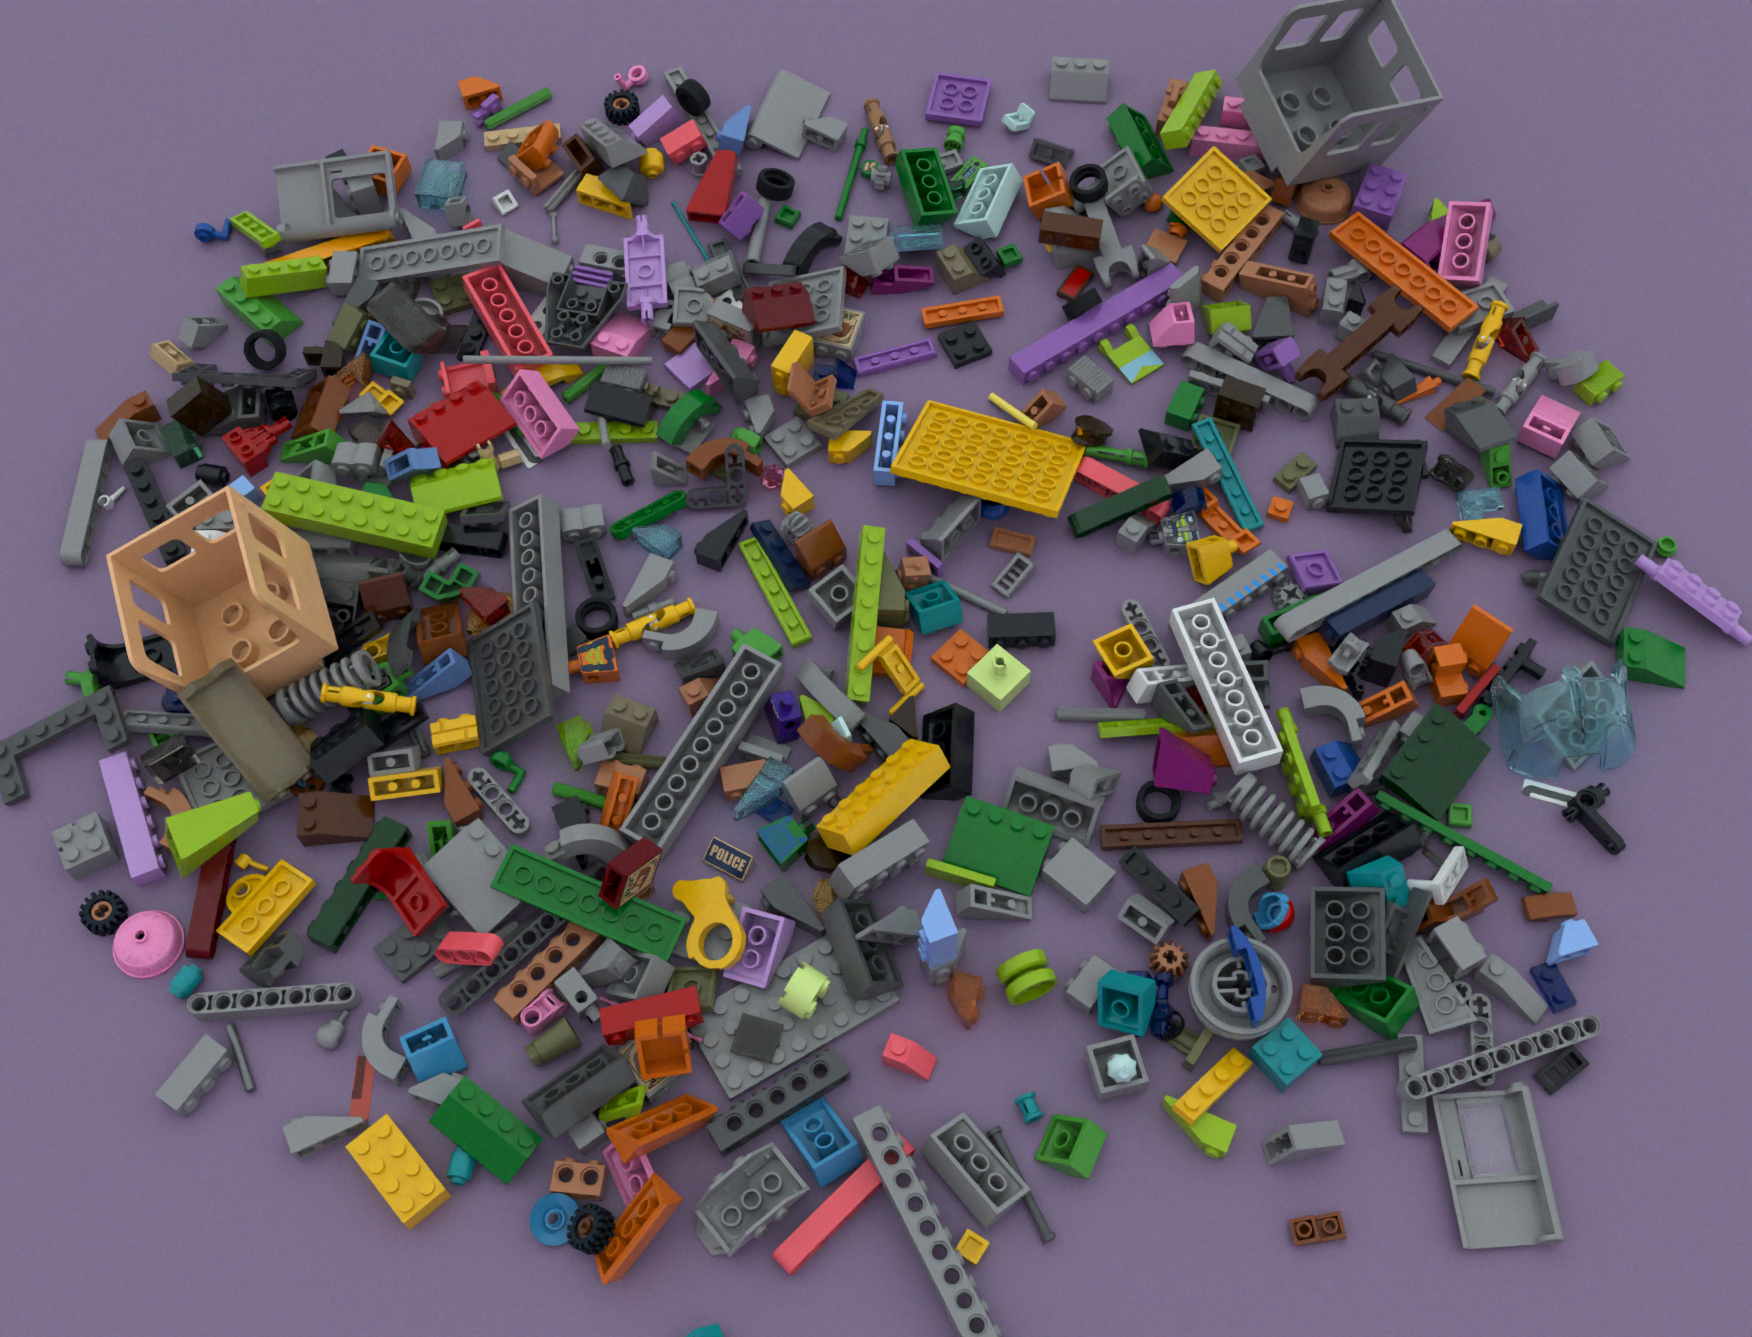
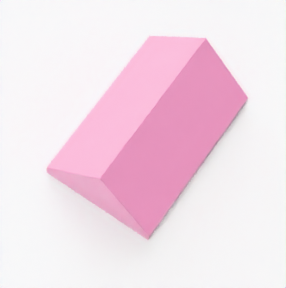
M611 1143L602 1151V1154L627 1208L652 1176L654 1170L646 1154L624 1164Z

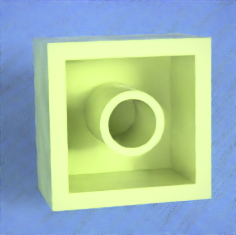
M996 644L967 672L966 685L997 711L1001 712L1030 683L1031 670Z

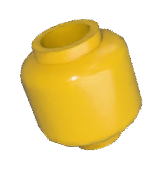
M646 148L647 154L639 157V170L647 178L655 179L664 172V156L656 148Z

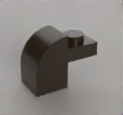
M325 340L324 347L313 346L303 348V356L307 364L310 366H320L325 378L331 375L336 379H346L348 364L338 344Z

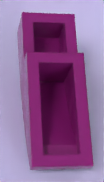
M893 265L892 270H882L883 273L879 276L872 278L870 275L871 295L900 294L934 285L933 267Z

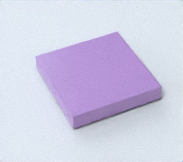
M696 342L690 345L681 355L677 354L664 363L665 369L689 392L707 382L713 372L710 365L697 349Z

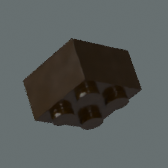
M197 375L166 400L170 417L202 437L232 413L228 395Z
M1226 375L1217 396L1213 417L1240 424L1241 430L1252 432L1261 411L1266 388Z

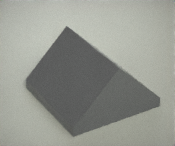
M716 648L674 663L682 685L697 678H721L726 670L724 659Z

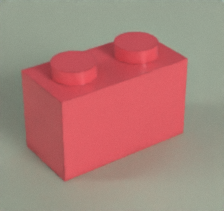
M693 119L660 138L675 166L692 156L693 153L700 152L708 146Z

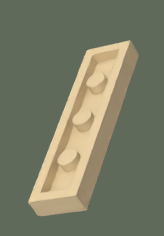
M555 123L554 125L559 132V138L556 143H562L560 123ZM538 126L484 132L486 152L503 150L510 141L520 148L527 134Z

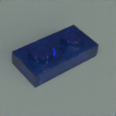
M1547 962L1529 970L1553 1014L1577 1004L1556 964L1548 966Z

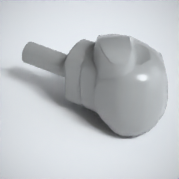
M347 1010L342 1012L337 1021L330 1020L329 1023L322 1025L316 1031V1042L319 1046L325 1049H335L338 1046V1039L341 1038L345 1030V1026L342 1023L349 1014Z

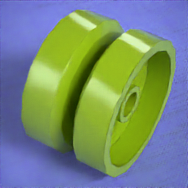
M1033 949L1018 954L997 968L996 976L1000 985L1007 986L1005 995L1009 1004L1021 1005L1031 1002L1047 994L1058 984L1054 971L1046 968L1049 961L1042 949Z

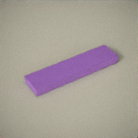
M931 338L854 357L853 364L858 378L937 358V353Z

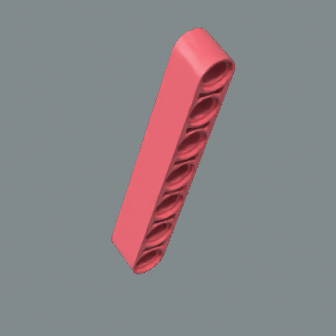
M900 1134L905 1145L902 1149L906 1157L912 1156L916 1149ZM887 1153L884 1156L885 1162L889 1165H894L898 1162V1158L894 1153ZM869 1158L772 1254L773 1259L789 1276L794 1274L883 1186Z

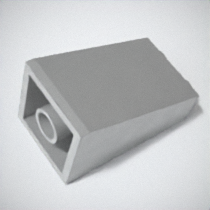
M505 229L504 259L501 265L515 289L546 296V288L552 272L572 275V271H575L572 256Z

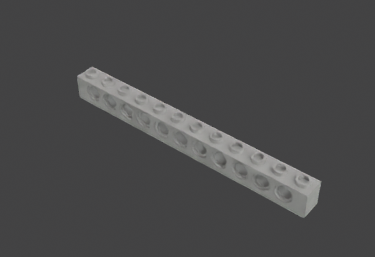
M878 1105L852 1118V1125L958 1336L1002 1337L997 1324H991L987 1316L990 1311L983 1298L978 1299L974 1291L977 1289V1285L972 1275H966L962 1267L965 1262L958 1249L954 1251L950 1244V1241L953 1239L946 1226L942 1227L938 1220L940 1213L934 1202L930 1203L925 1195L928 1193V1189L922 1178L917 1179L914 1170H916L915 1163L910 1155L906 1157L902 1149L905 1145L898 1132L894 1134L890 1126L893 1121L887 1109L882 1110L881 1106ZM876 1130H882L886 1134V1139L881 1142L876 1141L872 1133ZM887 1153H894L898 1158V1162L894 1165H889L885 1162L884 1156ZM899 1176L907 1177L910 1181L909 1187L900 1188L896 1184V1179ZM916 1199L921 1203L922 1209L918 1212H913L909 1209L908 1202ZM923 1223L931 1224L934 1233L930 1236L923 1235L920 1231V1225ZM934 1247H942L945 1250L946 1257L943 1260H937L933 1257L932 1249ZM946 1271H954L957 1274L958 1282L956 1284H949L945 1281L944 1274ZM959 1295H966L970 1299L969 1308L962 1309L958 1306L957 1297ZM977 1319L982 1323L983 1330L981 1333L975 1334L970 1330V1320Z

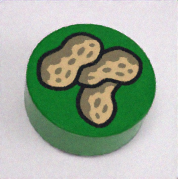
M875 160L864 161L861 164V175L866 179H871L872 169H877L879 163Z

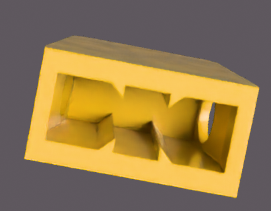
M1216 535L1186 543L1194 581L1210 585L1233 566L1231 554L1238 550L1237 543L1233 539L1228 541L1226 538Z

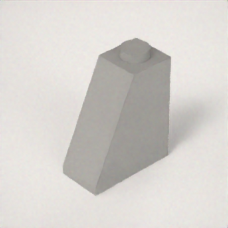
M1338 1120L1288 1125L1261 1141L1269 1166L1331 1153L1346 1145Z

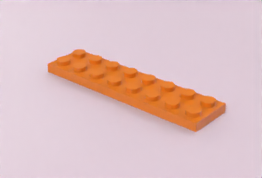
M1359 211L1330 231L1329 238L1389 286L1397 285L1402 289L1401 295L1414 306L1420 305L1424 308L1423 313L1448 333L1477 312L1479 306Z

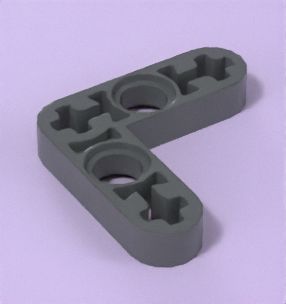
M733 443L725 449L727 486L693 488L689 490L686 495V503L690 508L734 507L746 503L748 496L744 450L741 445ZM732 449H736L737 452H740L737 455V464L729 466V463L733 464V456L728 453H731ZM734 469L740 470L743 475L742 478L733 480L730 476L731 471ZM731 484L740 485V494H744L741 500L738 501L736 497H732V495H735L736 488L735 486L731 487ZM704 492H708V503H705V499H700L697 504L690 500L693 494H697V497H704ZM713 492H720L723 495L722 501L718 503L712 501L711 494Z

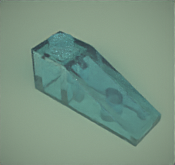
M769 756L735 807L734 820L739 822L780 798L784 793L782 781L793 774L794 768Z

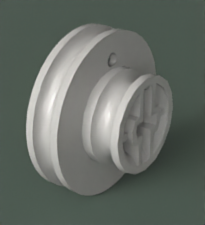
M1228 938L1218 940L1205 948L1196 959L1189 976L1188 996L1195 1015L1210 1031L1230 1040L1248 1041L1267 1035L1282 1021L1292 999V980L1282 958L1266 944L1248 938L1260 960L1266 985L1264 1014L1257 1028L1251 1027L1245 1005L1248 999L1253 997L1243 956L1232 957ZM1271 987H1275L1277 992L1271 993Z

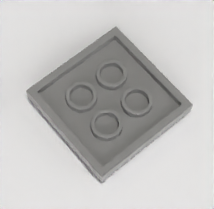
M679 900L674 913L686 918L687 922L671 956L699 964L696 959H689L686 950V940L695 918L685 904ZM737 901L730 905L738 920L742 906L752 908V906ZM727 925L714 927L705 938L704 950L710 960L723 958L731 948L733 937Z

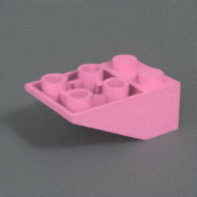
M1541 395L1525 421L1516 441L1556 459L1581 412Z

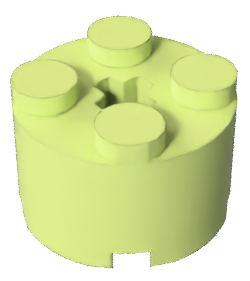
M802 962L801 968H797L785 987L784 991L787 993L783 998L780 996L778 1004L799 1018L810 1020L817 1008L818 1002L816 1000L818 997L823 999L831 983L828 980L829 977L807 963Z

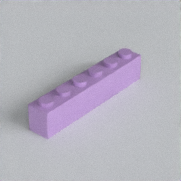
M124 751L100 760V768L131 879L140 887L166 877L165 867H167V861L159 851V848L162 846L159 844V836L153 830L156 827L153 816L149 815L148 812L151 806L148 798L142 792L145 789L142 778L137 774V770H140L136 758H131Z

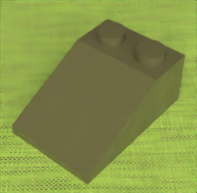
M883 552L878 626L904 629L905 624H909V599H905V590L887 555Z

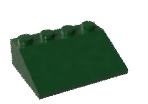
M1434 703L1382 772L1378 782L1429 817L1439 821L1491 751V748L1455 715Z

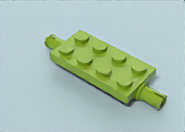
M1288 707L1278 709L1276 715L1281 728L1277 733V738L1283 749L1280 768L1283 776L1287 777L1289 795L1294 797L1296 815L1298 818L1301 817L1305 824H1310L1314 820L1318 835L1323 838L1332 835L1333 831L1326 814V807L1320 804L1299 745L1297 725L1294 724Z

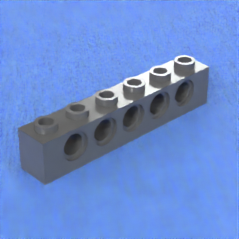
M835 1047L831 1050L828 1048L824 1049L816 1055V1059L809 1063L805 1061L795 1068V1072L788 1076L784 1074L778 1077L773 1082L774 1084L767 1089L763 1087L752 1094L753 1097L746 1102H737L728 1113L714 1116L710 1119V1124L706 1125L708 1133L721 1155L725 1157L777 1125L784 1118L851 1079L850 1070ZM819 1069H823L827 1072V1075L823 1078H817L814 1076V1073ZM798 1082L806 1085L802 1091H795L793 1086ZM781 1095L785 1099L781 1104H774L771 1102L773 1097ZM755 1108L763 1110V1114L758 1118L750 1116L751 1111ZM738 1121L742 1124L737 1131L728 1129L732 1122Z

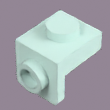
M1023 102L1020 103L1017 112L1004 114L1001 121L1010 131L1029 129L1033 121L1035 111Z

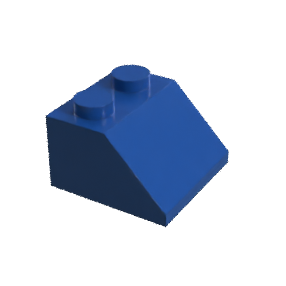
M1332 741L1314 748L1309 759L1330 799L1349 791L1351 787L1347 781L1360 762V758L1356 751L1353 750L1351 743Z

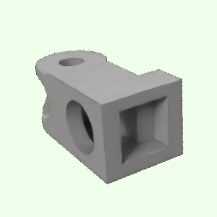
M668 300V307L657 310L654 316V323L650 324L652 337L662 339L672 329L673 300Z

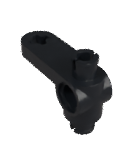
M1599 783L1596 787L1589 785L1579 790L1567 802V808L1562 810L1563 817L1566 818L1570 815L1567 819L1570 823L1577 819L1609 853L1618 855L1626 848V844L1623 838L1596 811L1605 804V797L1610 795V789L1607 787L1602 790L1606 785ZM1581 801L1585 802L1588 806H1584Z

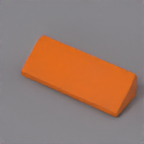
M613 771L599 825L610 827L620 833V827L630 814L639 777Z

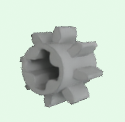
M879 165L877 169H872L870 184H875V189L884 191L885 186L890 187L892 172L887 171L888 166Z

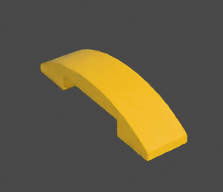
M547 364L534 370L539 371L549 386L560 381L568 384L584 376L579 365ZM507 387L501 392V396L503 395Z

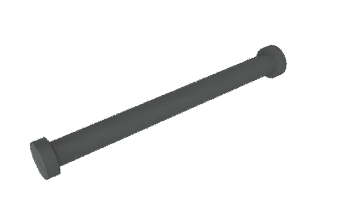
M997 1126L987 1132L988 1137L993 1139L1001 1156L1025 1182L1001 1135V1127ZM1029 1191L1023 1197V1200L1042 1235L1041 1241L1045 1244L1055 1239L1056 1235L1049 1229L1031 1191Z

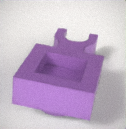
M492 93L480 104L481 109L472 114V117L477 119L474 121V124L481 127L485 119L502 110L499 96Z

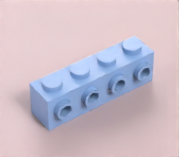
M882 401L873 469L874 485L895 486L896 478H900V476L890 473V468L901 449L900 443H904L905 430H902V426L907 424L904 402Z

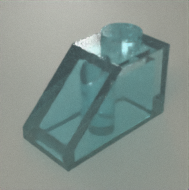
M665 524L634 527L631 530L635 543L649 553L671 560L683 548L682 536L675 528L671 529Z

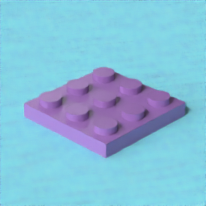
M936 72L925 119L982 127L992 79Z

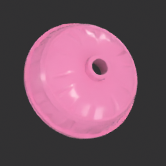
M150 910L136 913L127 918L115 934L113 941L114 961L121 971L133 978L149 979L162 975L177 963L185 947L184 929L181 923L167 912ZM145 934L142 939L138 940L140 935Z

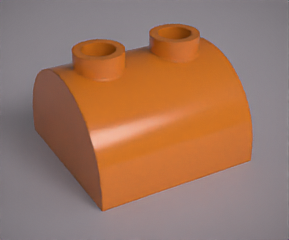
M547 119L527 134L516 157L530 170L545 169L551 163V159L548 156L555 154L559 148L556 144L559 138L556 126Z

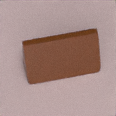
M674 326L661 340L666 352L681 355L695 341L693 327Z

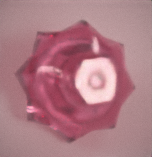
M776 464L765 466L764 470L760 473L761 485L767 486L769 489L780 487L784 478V469Z

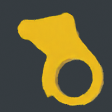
M720 876L694 881L678 880L672 887L673 896L675 899L682 901L695 918L686 940V950L689 959H696L700 965L712 970H726L733 967L741 959L745 951L746 934L736 914L730 907L731 904L735 903V899L728 893L729 884ZM727 925L733 937L732 946L723 958L710 960L704 950L705 938L714 927Z

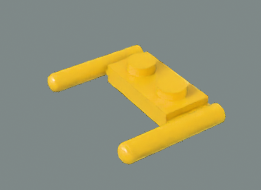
M887 635L856 666L858 670L863 671L877 658L900 693L904 694L888 711L889 716H891L909 696H914L915 698L925 686L919 681V676L898 645L894 644V639Z

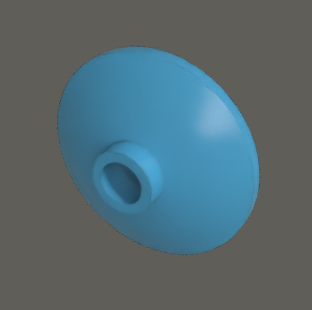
M550 1193L541 1197L534 1204L529 1217V1225L534 1237L541 1243L550 1246L561 1245L569 1241L567 1233L570 1230H567V1226L572 1225L570 1218L571 1216L575 1217L576 1214L574 1212L579 1209L575 1201L562 1193ZM554 1213L556 1220L550 1223L548 1218Z

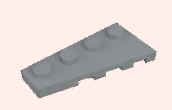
M1415 937L1404 965L1411 984L1415 988L1420 1003L1419 1007L1429 1035L1433 1036L1477 1023L1478 1019L1472 1013L1461 994H1459L1422 937Z

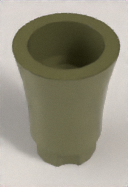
M564 1016L554 1026L532 1040L533 1043L527 1045L525 1050L533 1064L539 1067L543 1063L547 1064L565 1052L581 1046L582 1043L572 1025Z

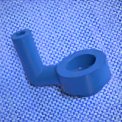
M225 219L221 232L216 231L210 224L198 223L195 227L194 235L201 242H210L214 238L228 240L232 224L229 219Z

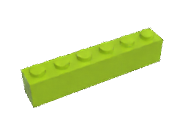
M1217 69L1194 74L1160 132L1165 150L1187 147L1222 87V79L1218 76Z

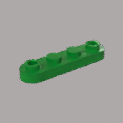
M677 490L613 523L609 528L612 537L617 540H625L631 534L646 529L650 524L658 520H663L674 511L683 509L687 504L685 491Z

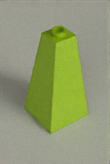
M251 791L165 818L166 839L181 878L187 877L258 822L261 806L258 798H253Z

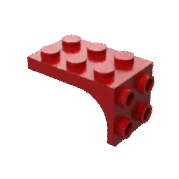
M410 847L374 849L369 853L367 860L355 870V874L350 878L353 884H369L381 890L390 899L414 937L421 936L448 906Z

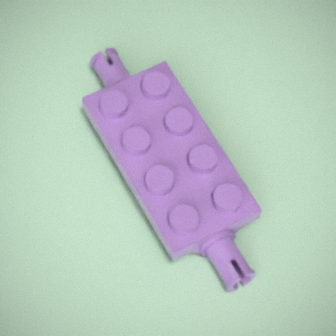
M638 215L636 216L637 231L632 237L623 238L625 282L628 283L626 291L628 311L641 310V322L648 324V317L649 324L654 323L653 309L668 307L665 242L663 234L654 235L649 231L648 216L642 215L641 221V217Z
M1644 554L1636 560L1634 565L1647 573L1650 579L1658 581L1720 627L1723 633L1729 634L1743 646H1746L1752 640V634L1738 624V619L1742 613L1739 606L1732 601L1724 599L1717 589L1705 585L1696 574L1686 571L1680 562L1668 557L1662 565H1657Z

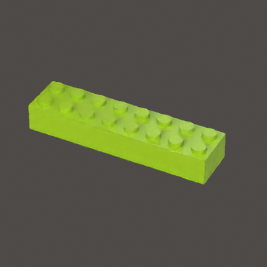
M277 471L274 473L261 507L265 512L287 526L431 559L436 558L448 523L446 512L443 509Z

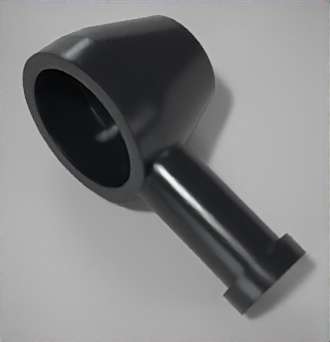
M1256 640L1250 644L1252 650L1251 658L1253 661H1269L1275 654L1291 651L1290 642L1283 641L1270 647L1263 641Z

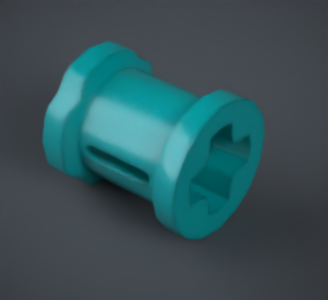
M1035 1092L1023 1094L1014 1101L1021 1109L1025 1125L1034 1123L1045 1116L1044 1112L1040 1111L1037 1105Z

